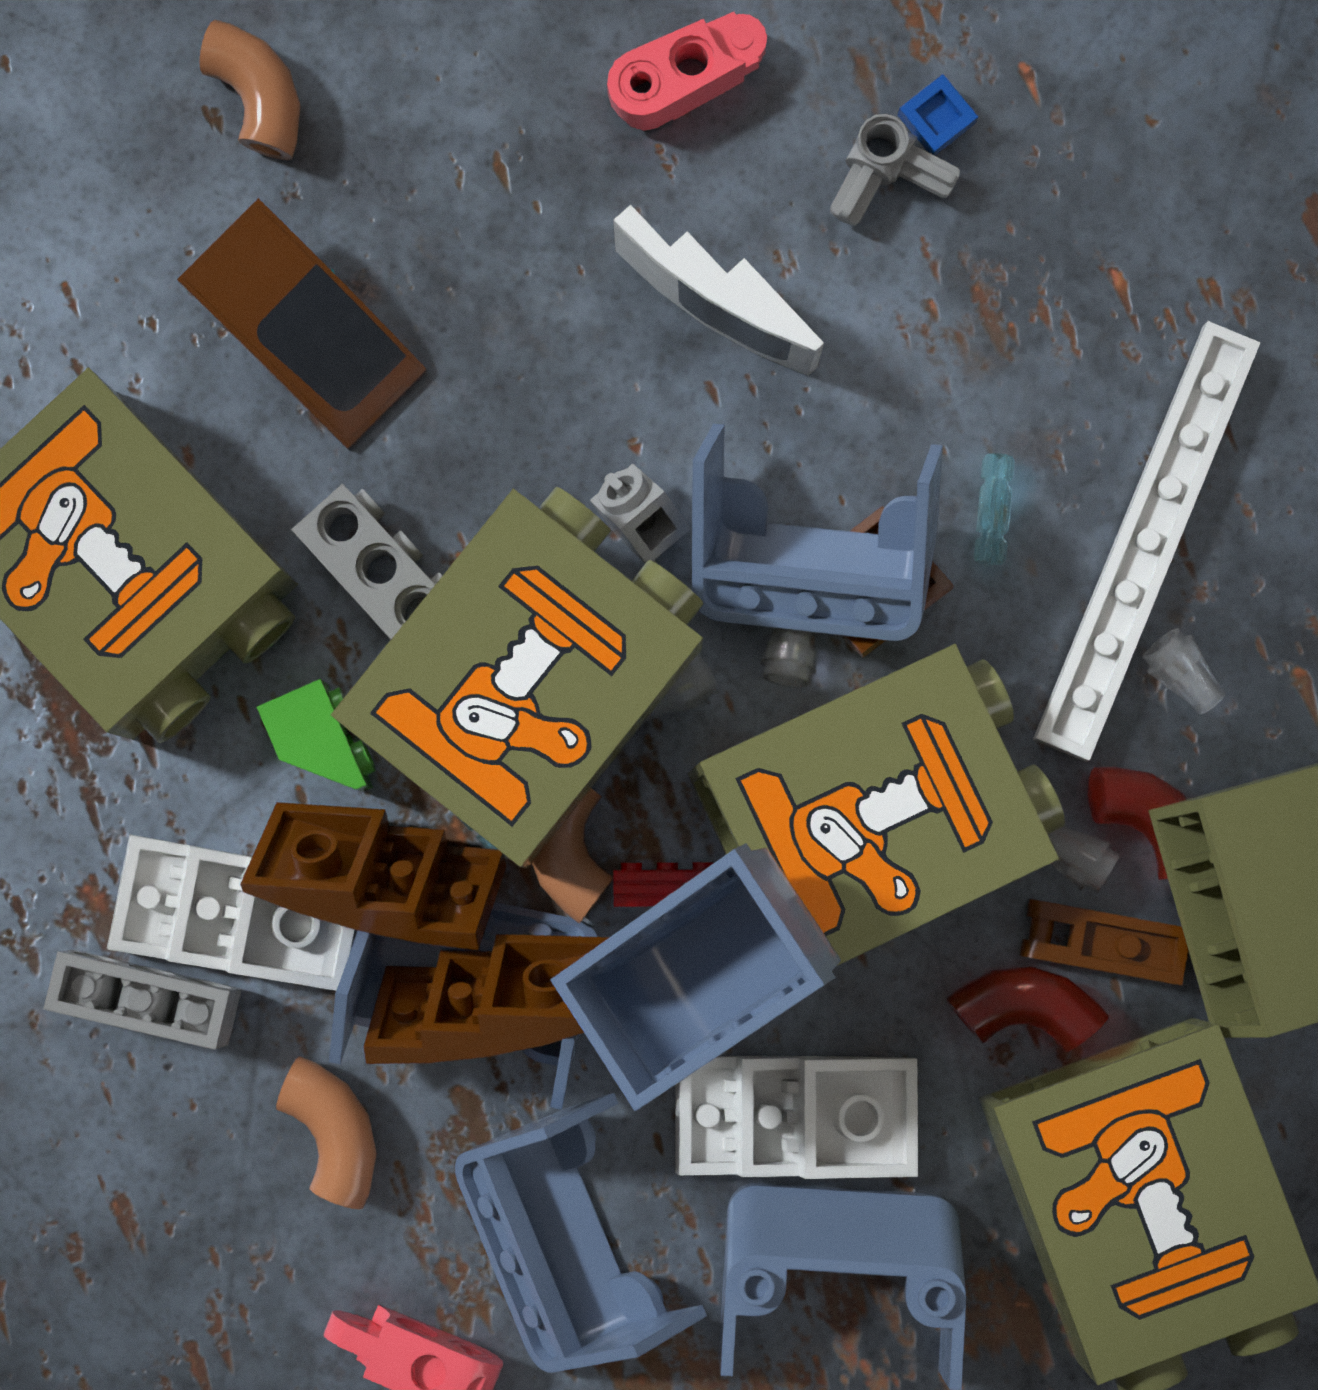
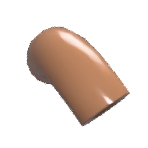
M219 20L212 21L205 32L201 45L200 70L205 76L230 84L241 96L245 110L243 125L238 139L239 143L252 151L268 157L292 160L297 145L301 106L290 69L266 41L230 23Z
M592 788L532 862L540 886L565 914L579 924L613 880V876L600 868L590 857L584 841L585 824L591 811L602 798Z
M299 1056L291 1066L282 1085L276 1110L293 1116L305 1124L316 1139L319 1158L309 1189L317 1196L334 1204L351 1209H363L370 1193L377 1155L369 1115L347 1083L317 1063Z

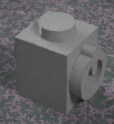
M634 464L615 474H607L599 493L590 500L614 534L644 563L648 560L654 561L691 529L665 491Z

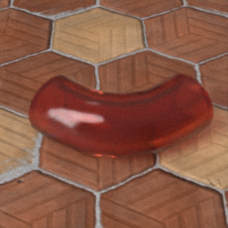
M1114 766L1094 767L1089 776L1088 800L1095 823L1127 825L1141 832L1153 848L1157 863L1158 880H1168L1148 810L1187 800V797L1183 792L1150 772Z
M1032 966L991 970L960 987L946 999L954 1013L982 1044L1009 1026L1027 1024L1041 1028L1057 1042L1064 1052H1069L1090 1038L1109 1019V1014L1099 1002L1071 979Z

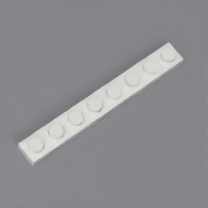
M1210 321L1203 325L1033 740L1082 761H1090L1260 342Z

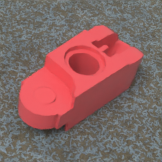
M731 12L709 23L701 19L626 52L615 60L608 74L607 89L611 107L628 125L643 131L658 128L672 119H678L744 82L745 75L759 68V63L766 50L767 34L765 27L758 19L751 15H736L735 12ZM691 58L701 61L706 68L700 74L691 76L682 73L677 66L683 60ZM647 81L652 85L645 94L637 93L632 89Z
M379 1304L372 1321L357 1314L354 1315L338 1310L332 1311L324 1331V1337L342 1349L358 1355L356 1360L366 1366L363 1378L391 1390H493L503 1367V1360L487 1349Z

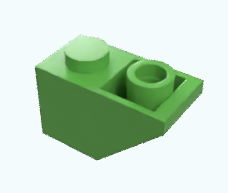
M319 679L257 706V710L279 760L361 792L373 788L368 774L375 772L376 768L367 746L362 740L354 743L349 730L331 716V713L345 697L340 687L331 691L329 684Z

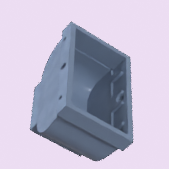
M746 843L733 849L551 979V982L634 1111H637L835 979L836 977L832 970L840 963L841 958L769 850L761 848L751 851Z

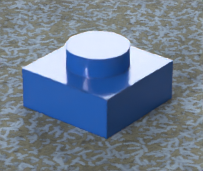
M944 74L902 105L897 114L910 132L918 137L917 140L924 149L934 156L974 126L978 119V115Z

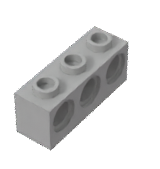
M342 483L291 530L386 635L392 639L406 622V609L410 602L420 597H426L442 575L438 572L429 579L416 564L423 557V554L401 530L391 537L377 522L385 513L363 489L356 495H353ZM342 515L357 517L358 529L351 539L340 542L331 538L330 529L335 519ZM381 556L394 558L397 569L391 580L382 584H376L369 580L368 568L373 560Z
M57 951L43 1010L216 1050L229 1044L242 989L83 951Z

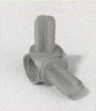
M888 114L874 115L861 126L858 138L845 160L850 171L830 206V213L839 221L856 226L861 222L879 186L889 185L891 182L895 183L899 176L941 198H947L959 178L960 170L958 167L915 146L918 137L909 133L903 122L895 116ZM872 139H885L892 144L895 153L887 157L876 156L870 152L867 143Z

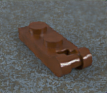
M1029 899L1026 916L1032 917L1028 940L1022 939L1019 956L1182 986L1188 954V946L1182 926ZM1054 921L1070 924L1067 947L1051 944Z

